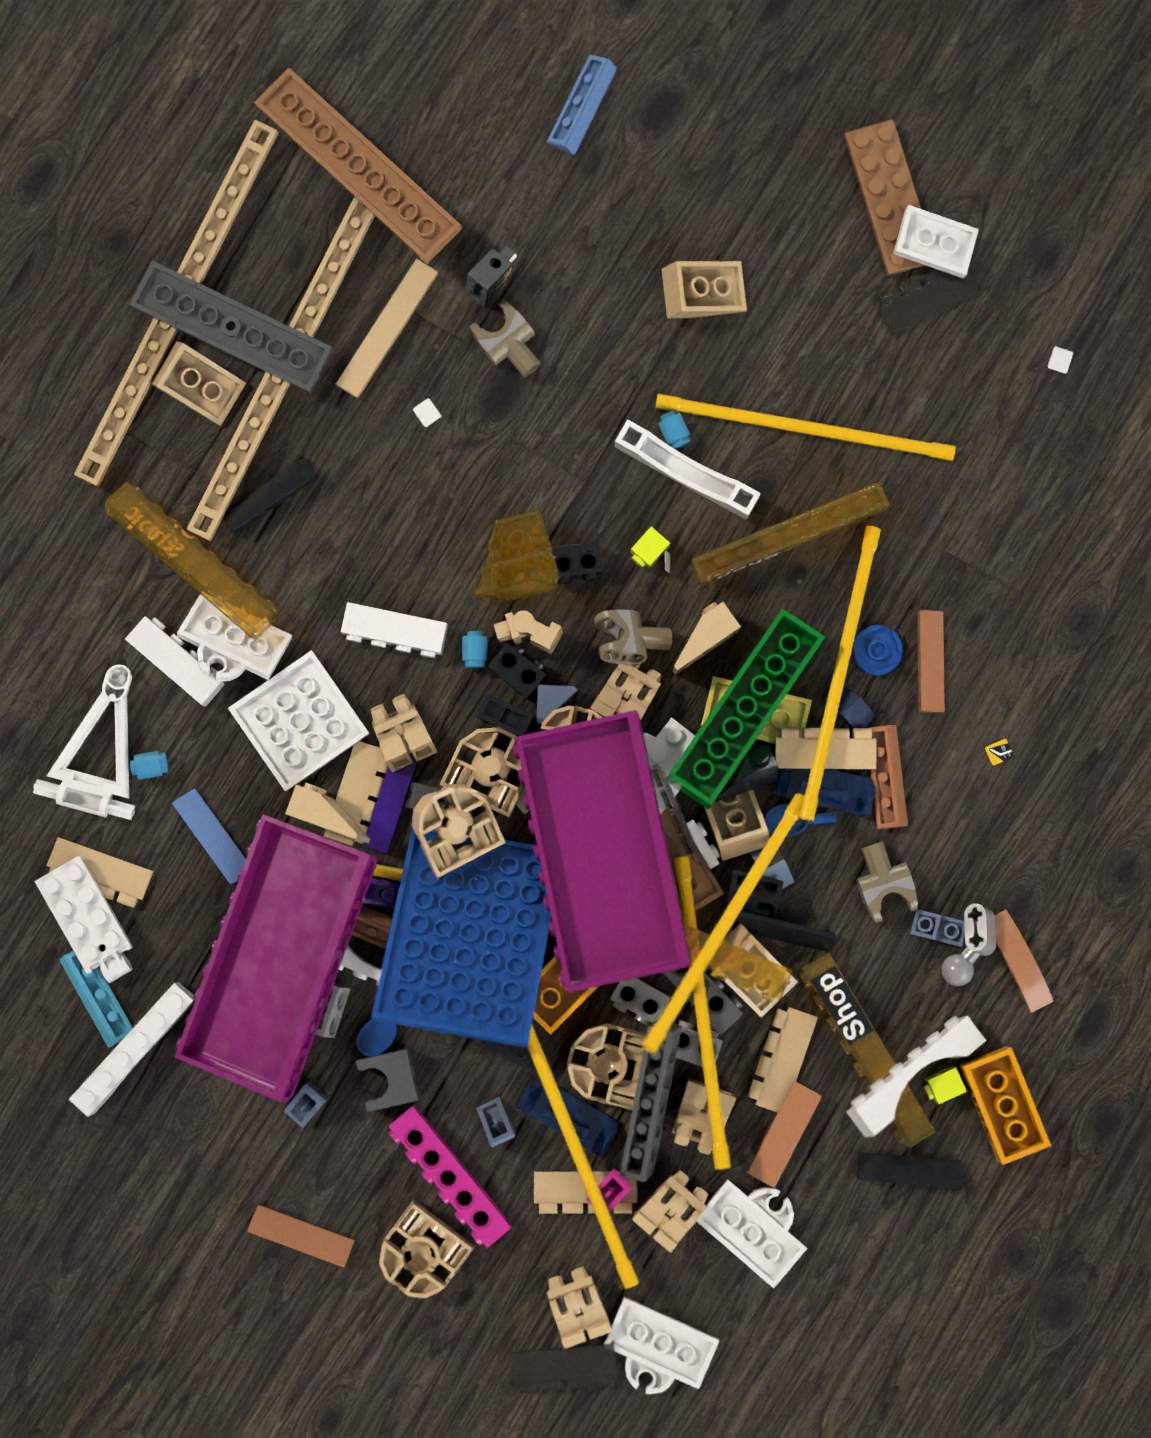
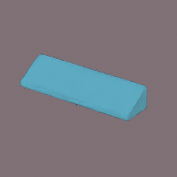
M74 950L64 955L60 959V963L108 1048H111L121 1042L133 1027L99 967L87 974Z

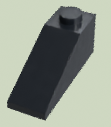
M769 745L747 752L714 802L778 781V764Z

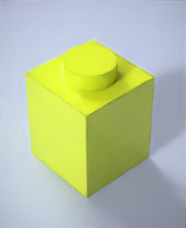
M650 527L631 548V554H633L631 559L641 568L646 566L650 569L663 555L665 550L669 548L670 542L653 527Z
M953 1066L924 1078L927 1084L923 1086L925 1093L930 1101L934 1099L937 1104L967 1092L956 1067Z

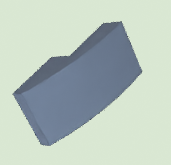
M916 910L910 934L964 947V921Z

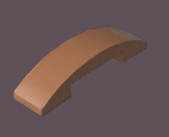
M1007 910L994 915L996 945L1019 987L1018 991L1029 1012L1032 1013L1054 1002L1031 951Z

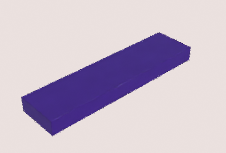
M412 754L409 755L413 764L393 773L388 767L367 831V835L371 840L369 844L364 842L363 846L388 854L418 763Z

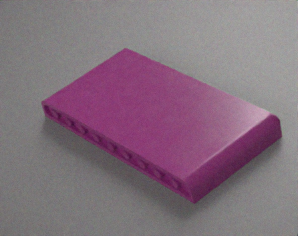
M633 710L515 737L517 744L513 745L516 760L520 759L522 769L518 770L521 785L525 784L527 794L523 795L526 810L530 809L532 819L528 820L531 835L536 837L537 845L533 846L536 860L541 861L542 870H539V879L541 885L546 886L547 895L544 896L546 910L551 911L552 921H549V928L552 937L556 936L558 946L554 947L556 961L561 962L563 972L559 973L562 988H566L567 992H573L691 967L690 951L638 711Z
M263 814L256 824V834L253 843L247 849L245 865L239 871L237 887L229 898L230 906L220 923L221 931L218 939L212 945V955L209 964L203 970L201 986L195 992L193 1008L185 1019L186 1027L182 1037L179 1038L176 1044L175 1058L279 1102H287L296 1090L315 1033L373 877L377 858L369 853Z

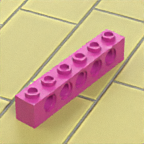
M415 1104L389 1125L391 1129L389 1132L390 1136L397 1144L403 1143L408 1150L405 1152L407 1157L413 1164L417 1162L424 1169L422 1172L424 1178L429 1184L435 1183L441 1190L438 1192L441 1199L447 1205L451 1203L457 1210L454 1213L463 1225L467 1223L473 1230L471 1235L479 1245L484 1243L488 1248L512 1227V1223ZM413 1130L420 1131L423 1135L422 1142L418 1144L411 1142L409 1133ZM427 1151H436L439 1155V1161L434 1164L429 1163L425 1158ZM444 1171H452L456 1176L455 1182L451 1184L445 1183L442 1180V1173ZM468 1191L472 1195V1201L468 1204L461 1203L458 1199V1193ZM478 1211H484L487 1213L489 1220L484 1224H479L475 1221L474 1214Z

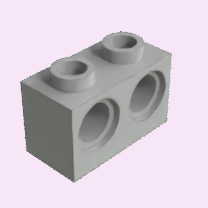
M634 978L620 981L610 999L614 1001L613 1007L624 1013L629 1009L637 1014L636 1020L648 1026L650 1022L653 1023L659 1019L670 996L640 979ZM629 986L635 990V997L631 1001H625L621 998L620 992L624 987ZM648 999H653L657 1002V1010L652 1014H648L643 1010V1003Z
M336 983L333 984L315 1033L316 1035L335 1038L350 988Z
M680 1020L679 1026H682L681 1033L688 1035L689 1042L684 1047L678 1046L676 1058L703 1067L701 1053L699 1052L698 1031L693 1030V1024ZM711 1031L716 1063L723 1040L718 1038L719 1033Z

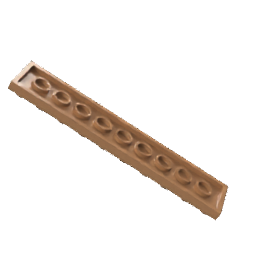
M290 68L254 102L259 110L426 264L462 229L460 223Z

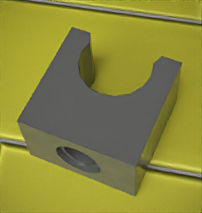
M409 1048L365 1057L356 1061L358 1070L363 1071L368 1068H377L388 1079L386 1093L381 1097L371 1098L365 1103L367 1112L420 1099Z

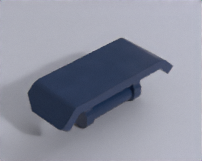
M778 768V781L774 783L773 794L788 799H793L797 793L804 796L811 769ZM824 769L817 806L868 817L875 794L873 781L870 778Z
M538 1077L529 1083L517 1104V1108L563 1135L541 1079ZM558 1087L581 1145L597 1156L604 1157L617 1135V1121Z

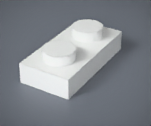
M694 820L686 823L684 827L709 869L718 865L717 859L720 858V855L713 844L710 846L707 844L704 838L707 833L700 822L696 824Z

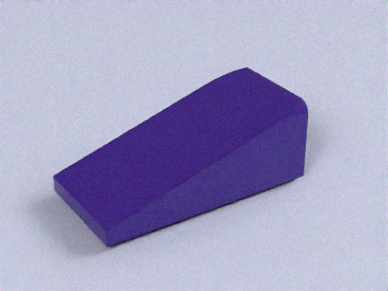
M372 878L363 903L395 909L400 884Z

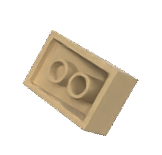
M676 261L662 268L667 318H694L747 311L741 261Z
M176 341L151 385L221 426L246 382L184 343Z
M713 602L703 610V616L673 668L675 675L738 633L741 626L724 602L719 605Z
M305 783L304 787L295 786L285 814L369 844L371 839L333 798L326 796L327 790Z
M753 790L714 802L709 810L704 807L722 861L764 848L770 839L768 828Z
M741 923L723 939L709 962L710 967L761 1018L798 983Z

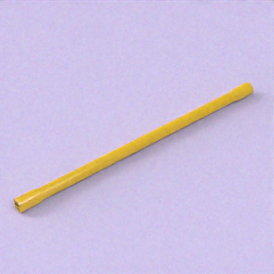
M658 394L655 407L661 410H674V412L697 414L918 453L953 461L956 446L928 443L690 401L664 394Z
M866 526L857 574L807 789L803 796L798 817L806 821H814L820 785L873 556L876 552L881 529L875 526Z
M798 793L794 795L784 812V816L658 1022L650 1030L641 1045L647 1052L651 1054L657 1052L671 1024L791 827L798 820L803 795Z
M689 856L674 858L676 880L679 885L683 923L693 964L700 953L691 885ZM702 974L693 988V997L713 1139L715 1169L730 1168L731 1165L724 1131L704 974Z
M531 1026L527 1048L616 1262V1268L624 1288L633 1287L639 1283L638 1278L623 1248L535 1030Z

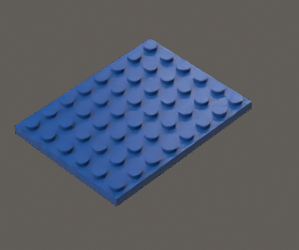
M412 827L372 1012V1020L528 1047L548 939L549 921H551L552 917L551 911H547L545 907L544 896L547 895L546 886H542L539 879V870H542L541 861L536 860L534 845L505 840L504 844L437 878L430 868L422 850L421 842L418 840ZM434 829L424 834L426 841L435 838L438 832ZM468 838L462 843L451 845L454 851L464 845L472 844V842Z

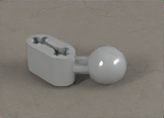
M971 904L964 912L966 949L961 954L950 955L941 966L943 978L952 986H963L970 982L974 975L973 963L980 955L988 956L996 948L994 913L980 904Z

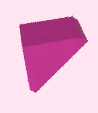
M615 1169L598 1185L609 1213L633 1188ZM587 1197L586 1200L591 1204L589 1197Z

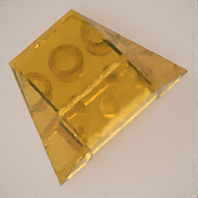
M535 510L496 520L487 547L489 551L485 566L481 567L480 573L482 578L479 587L474 589L473 596L514 600L553 591L560 575L541 511Z

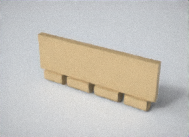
M780 727V738H775V760L778 768L811 769L820 728H803L802 738H799V728ZM849 728L833 729L824 769H876V739H872L871 728H853L852 738H849Z
M359 741L353 746L335 801L367 834L369 827L360 823L361 820L371 822L377 803L368 799L369 796L379 798L384 778L376 775L377 772L386 774L389 766L385 761L381 748ZM328 829L324 833L326 838L353 846L354 841L361 844L364 843Z
M57 838L47 866L51 867L49 873L80 855L105 898L113 900L118 891L120 893L117 902L132 908L136 906L138 899L143 900L153 871L62 838Z
M788 1007L787 1012L777 1008L772 1026L780 1028V1033L770 1030L763 1050L772 1053V1056L770 1058L761 1055L755 1075L764 1078L763 1082L753 1079L748 1093V1097L756 1099L755 1105L775 1112L779 1111L793 1082L797 1080L818 1017Z
M592 1171L597 1184L599 1185L611 1171ZM534 1172V1203H539V1214H557V1203H562V1214H583V1203H588V1214H595L593 1206L586 1200L588 1194L579 1172ZM622 1176L633 1188L614 1207V1213H632V1203H637V1180Z

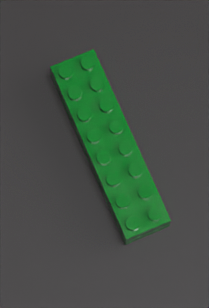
M782 608L667 776L666 781L709 810L813 657L825 636Z

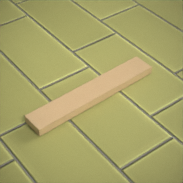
M418 259L415 260L337 381L336 385L357 399L359 398L437 277L438 272Z

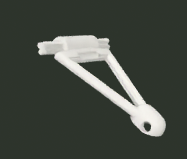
M114 665L107 671L101 694L47 774L48 777L62 780V783L58 785L37 779L33 787V794L55 799L58 805L105 818L110 814L132 820L135 814V805L113 800V794L129 798L127 694L132 680L129 668L124 665ZM111 701L115 702L116 782L67 769Z

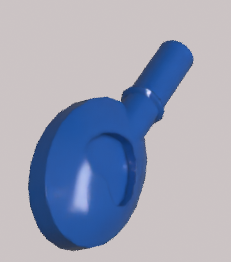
M789 804L778 805L767 812L764 820L771 834L775 831ZM836 812L815 814L814 821L798 818L786 837L802 833L809 824L836 823Z
M376 1020L368 1021L358 1034V1050L366 1056H376L383 1053L396 1037V1024Z

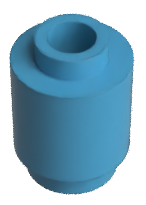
M673 410L660 417L662 421L658 423V426L667 445L678 449L691 442L689 438L691 434L681 413L675 414Z
M468 631L467 636L462 637V661L465 662V668H485V662L488 661V637L482 636V631Z
M159 751L137 754L134 755V760L130 761L132 776L137 775L138 780L163 776V773L169 772L165 752L159 753Z

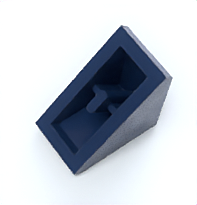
M843 686L837 716L852 729L866 728L876 715L860 696ZM828 694L821 701L825 705L827 703Z

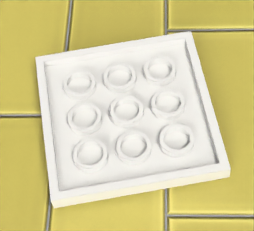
M312 650L228 708L285 792L370 734Z

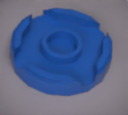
M881 625L868 626L860 631L854 639L852 647L853 661L857 667L866 674L874 676L885 675L894 670L899 664L903 653L902 642L897 633Z

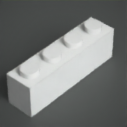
M347 602L341 633L347 635L346 640L361 643V639L371 640V645L386 648V644L396 646L395 650L410 653L411 649L421 651V656L435 658L436 654L442 655L448 625L440 621Z
M145 616L125 640L197 702L206 707L225 685L224 682L216 681L218 671L211 666L210 674L208 676L204 675L198 666L197 653L194 650L190 653L182 647L185 643L174 633L171 637L163 631L166 626L154 617L150 620Z

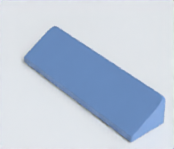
M589 55L547 140L548 144L570 154L576 153L616 72V66L609 59Z
M194 788L172 802V804L230 885H235L238 883V874L241 868L244 867L246 858Z

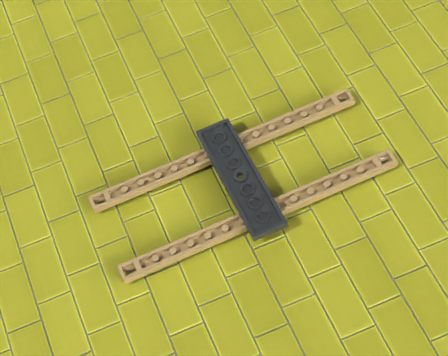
M254 120L178 271L175 272L157 262L151 261L129 305L131 308L152 317L153 320L74 473L76 477L99 487L178 330L266 372L187 527L188 531L210 542L289 385L291 384L311 394L333 348L315 339L314 336L375 217L355 197L353 198L289 326L202 285L278 135L276 129L257 120ZM261 131H263L261 138L259 139L258 143H256ZM229 322H233L236 325L232 331L226 329ZM95 462V464H94L92 470L90 471L89 475H87V473H88V471H89V469H90L92 463ZM205 516H206L207 518H206V520H205V522H204V524H203L201 530H199V528H200V526H201V524H202V522H203V520H204V518H205Z

